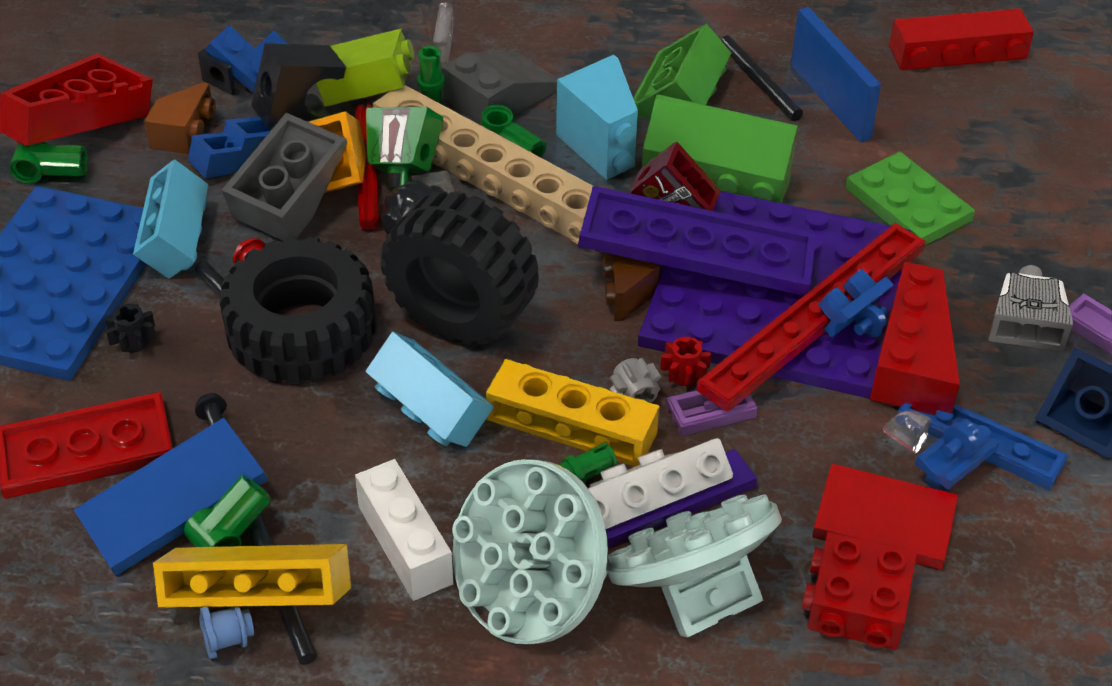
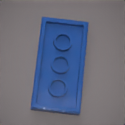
M809 7L799 9L791 66L860 143L871 140L881 83Z
M222 418L75 508L74 512L115 576L184 534V527L188 519L201 509L212 508L242 474L250 477L259 486L268 481L263 469L225 418Z

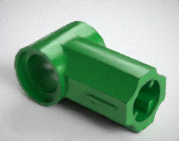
M491 105L482 111L481 126L540 158L546 152V142L514 122L513 113L509 108L503 105Z
M46 142L26 146L18 143L9 165V171L16 180L28 184L36 183L42 176L85 177L88 169V154L86 147L80 145H49Z
M242 474L212 508L201 509L188 519L184 527V535L194 547L241 546L242 543L239 536L270 503V495L250 477Z

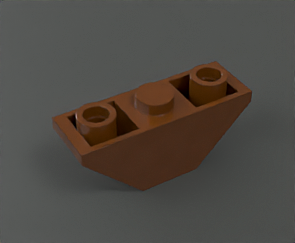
M610 253L603 256L604 278H611V282H606L605 284L606 305H613L614 321L624 320L653 297L659 281L660 264Z

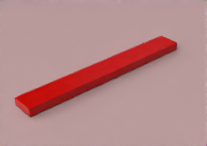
M894 223L697 381L696 391L728 413L826 332L824 328L831 320L818 304L829 292L838 287L852 302L854 298L844 289L843 285L856 272L863 269L876 283L884 277L890 279L903 268L904 262H911L924 251L926 241Z

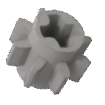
M636 358L626 359L614 369L613 375L610 377L614 385L610 388V391L652 403L657 398L658 391L661 390L657 381L662 377L653 363L647 365L643 358L639 360Z

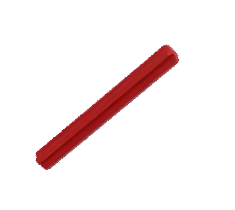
M360 104L355 109V116L360 122L366 151L363 183L358 184L359 226L364 231L368 229L376 230L379 227L377 168L369 165L367 157L366 109L373 108L370 104L366 106Z

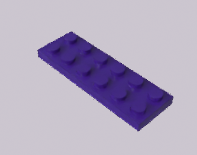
M593 186L579 236L578 247L804 296L808 293L811 284L816 233Z

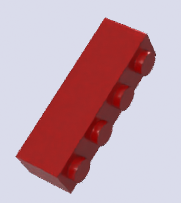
M1021 8L894 19L889 48L900 70L1027 59L1034 31Z

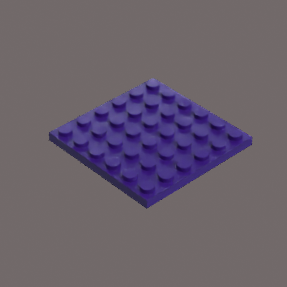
M724 191L720 192L713 209L714 212L816 233L809 291L890 227L857 218H849ZM664 266L638 335V346L665 352L667 342L673 343L680 337H692L703 342L702 352L711 353L710 363L719 364L802 298L803 295ZM902 269L889 279L894 286L880 296V301L875 305L876 307L884 306L887 309V326ZM854 321L833 338L825 332L772 375V377L870 399L886 331L877 338L870 337L865 333L858 335L854 331V325L857 324Z

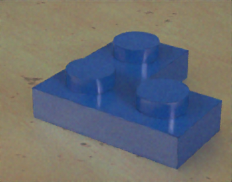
M228 25L209 43L205 51L211 56L231 65L233 76L254 94L265 43H288L273 30L254 48L236 30Z

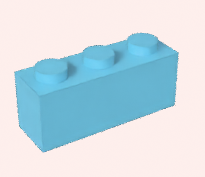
M175 159L150 178L133 252L134 256L168 279L181 270L189 269L197 258L196 247L198 237L202 232L201 222L203 212L207 206L206 196L209 185Z
M393 331L365 371L377 381L375 388L380 393L392 400L397 398L403 404L401 411L414 421L419 423L423 421L430 427L427 433L445 446L452 442L467 447L495 407L414 339Z

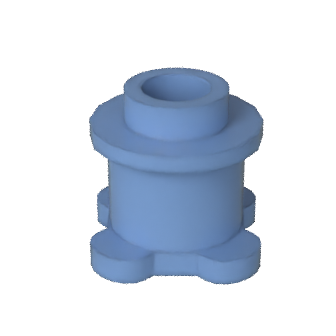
M207 606L200 608L199 622L209 659L217 658L216 651L238 644H240L241 648L247 647V637L254 636L253 622L248 609L241 610L239 606H231L229 609L210 613Z

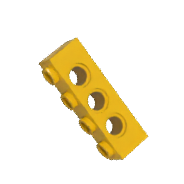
M508 359L504 360L486 391V400L495 406L487 417L488 421L584 451H589L606 442L612 448L618 462L634 467L640 465L638 457L649 452L658 431L659 405Z

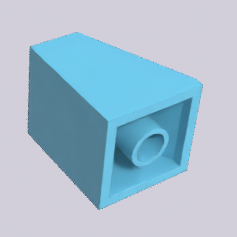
M611 55L557 79L556 135L606 180L635 167L638 110L619 59L615 55Z

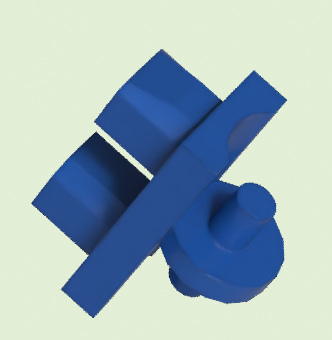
M863 269L856 272L843 285L844 289L854 298L852 302L836 287L818 304L831 320L824 330L833 338L856 321L857 324L854 325V331L858 335L865 333L870 337L877 338L887 329L886 316L888 311L884 306L876 307L875 305L880 301V296L894 286L887 277L876 283Z
M966 418L961 423H953L948 426L939 440L917 456L915 465L926 472L924 477L925 483L933 489L947 492L954 484L969 472L971 473L984 460L996 452L999 442L994 438L981 434L978 428Z

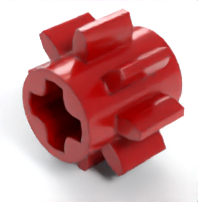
M680 337L673 343H666L665 354L661 355L660 370L669 371V382L673 381L681 386H690L706 374L707 369L710 368L711 353L702 352L703 342L701 340L698 341L692 337Z

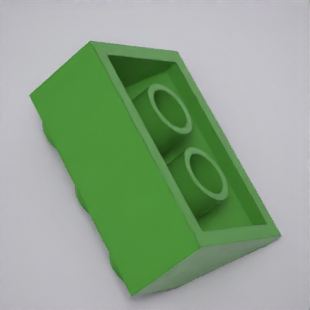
M707 23L657 53L633 97L638 110V117L651 118L657 94L703 105L707 104L709 98L717 90L716 84L727 69L725 65L731 55V51Z

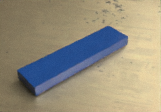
M908 403L903 404L897 413V420L938 439L943 436V432L948 426L953 423H961L967 418L978 428L981 434L994 438L999 442L997 451L985 461L1049 491L1069 456L957 404L954 405L952 414L938 410L936 415L912 410V404Z

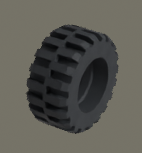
M447 191L437 192L424 196L412 206L388 234L382 245L381 270L382 274L386 275L385 284L388 290L393 291L395 294V301L400 308L404 307L410 313L409 317L416 323L418 321L426 326V330L436 335L439 333L444 336L445 340L451 342L460 340L463 345L493 342L508 332L529 304L538 287L539 274L536 255L531 254L532 245L527 237L523 238L519 233L520 227L513 220L511 222L503 216L504 212L496 206L491 208L485 204L484 199L477 196L468 198L466 193L457 191L450 192L449 194Z
M297 237L286 238V242L281 243L272 241L266 243L261 250L255 248L244 256L245 260H238L230 269V274H227L224 278L219 298L228 347L232 350L233 357L238 363L243 366L245 365L247 370L257 376L264 374L265 379L279 383L280 379L288 380L289 384H301V380L310 379L312 383L323 381L324 376L332 374L334 377L345 370V365L349 364L352 366L362 357V352H365L373 341L372 335L376 330L372 279L369 277V271L364 263L358 260V257L348 249L342 251L341 246L331 241L321 243L319 238L308 237L307 240H298ZM297 304L322 306V308L304 315L286 316L276 314L277 311Z

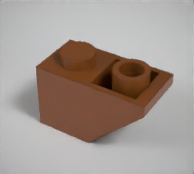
M200 83L156 100L144 120L150 149L189 154L192 135L204 134V128L208 120L213 119L215 115L216 102L214 98H211L209 83Z

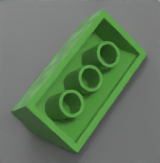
M657 94L643 146L642 167L670 145L678 142L721 191L782 203L791 179L798 126Z

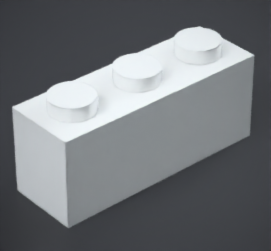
M393 459L355 474L359 508L412 601L453 585L452 552L396 460Z

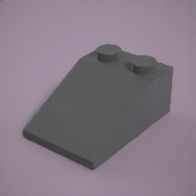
M467 52L441 67L445 77V85L442 88L443 100L479 125H481L482 111L486 107L503 105L512 111L514 117L556 92L557 79H559L519 52Z
M285 113L222 189L232 218L285 242L286 238L298 237L312 220L347 145L346 138Z

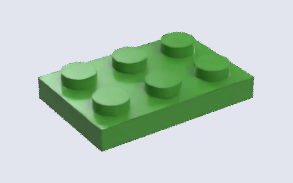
M900 151L848 176L846 179L845 189L890 226L896 223L907 230H911V233L926 241L925 246L973 221L975 210Z

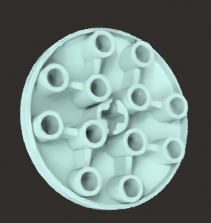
M523 459L505 463L486 474L476 483L453 524V568L460 600L467 606L478 622L494 636L515 644L550 642L572 631L592 609L602 588L603 581L608 574L606 570L608 553L607 535L597 502L585 484L569 470L560 465L541 460ZM483 606L490 612L488 624L480 618L474 607Z
M739 495L722 502V508L698 513L693 516L690 511L681 512L666 519L668 527L654 532L653 528H647L628 537L631 543L629 546L616 550L607 556L609 561L606 570L611 582L616 585L633 587H662L679 635L687 638L717 624L718 620L728 615H735L764 601L747 554L758 547L782 521L777 504L769 501L767 495H759L750 499L746 495Z

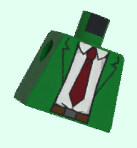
M429 107L366 109L369 165L387 173L385 189L392 191L396 187L408 182L409 173H427L431 169L443 124V116Z

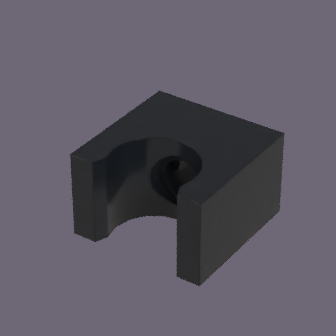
M265 43L251 106L267 128H274L285 113L307 122L330 116L332 114L324 106L320 98L312 93L307 94V92L315 83L321 80H339L344 78L346 66L330 45Z

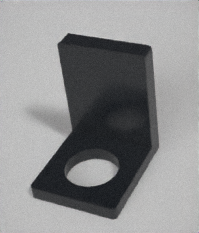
M206 48L198 52L202 80L230 95L235 93L231 65L211 56L205 51ZM222 73L225 82L221 81L217 76Z

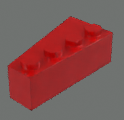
M99 53L93 54L1 92L0 133L12 138L16 143L28 146L147 117L150 109L153 79Z
M904 262L876 368L870 400L898 407L908 403L912 404V410L936 415L937 410L952 414L960 382L944 273L941 269Z

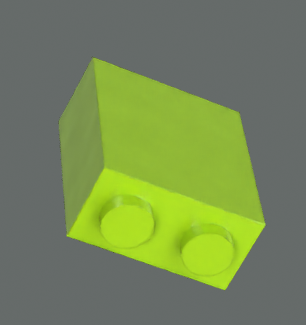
M402 29L330 46L345 64L346 71L342 79H324L316 83L324 106L404 88L407 74H410L411 61L414 59V49L409 39L405 40Z

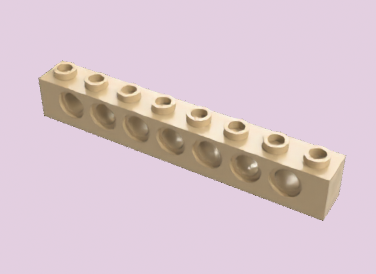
M404 85V88L388 92L373 103V108L429 107L443 116V124L432 161L433 164L442 167L458 176L461 180L469 182L485 191L488 195L494 196L517 211L530 216L544 226L557 231L578 244L593 185Z

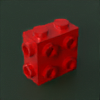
M827 532L824 549L815 547L810 568V574L818 575L817 583L807 582L802 604L803 610L810 611L807 629L820 632L829 637H843L864 642L876 648L885 647L898 650L906 620L917 552L903 549L896 545H885L858 539L851 535Z

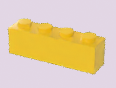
M347 544L175 548L153 562L158 607L334 605L351 589Z

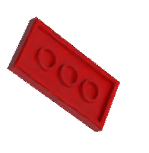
M157 392L0 426V490L3 498H12L139 470L172 450L173 446L162 393Z

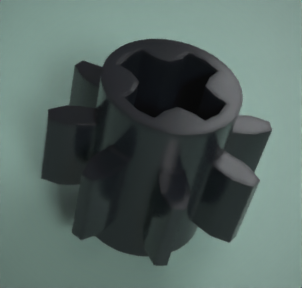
M138 304L121 305L114 310L112 317L105 318L109 345L119 343L122 352H139L148 345L149 339H156L152 311L143 313Z

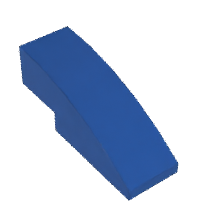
M259 116L226 120L224 132L192 135L188 161L205 179L237 172L273 128H267Z

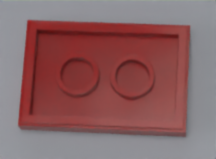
M831 463L812 537L826 540L827 532H832L840 535H851L858 539L885 545H896L903 549L916 551V564L942 570L958 494Z

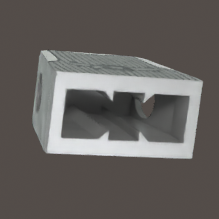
M1034 265L1022 267L1019 273L1010 272L1006 274L988 341L1064 352L1073 320L1063 282L1055 278L1042 277V270Z

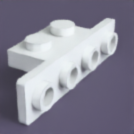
M716 438L679 453L664 455L662 449L638 457L640 465L628 470L625 464L600 472L603 480L590 484L588 490L597 502L605 529L727 481L733 477V473L720 439Z

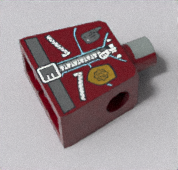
M678 142L670 145L642 167L630 189L631 194L713 211L721 192Z

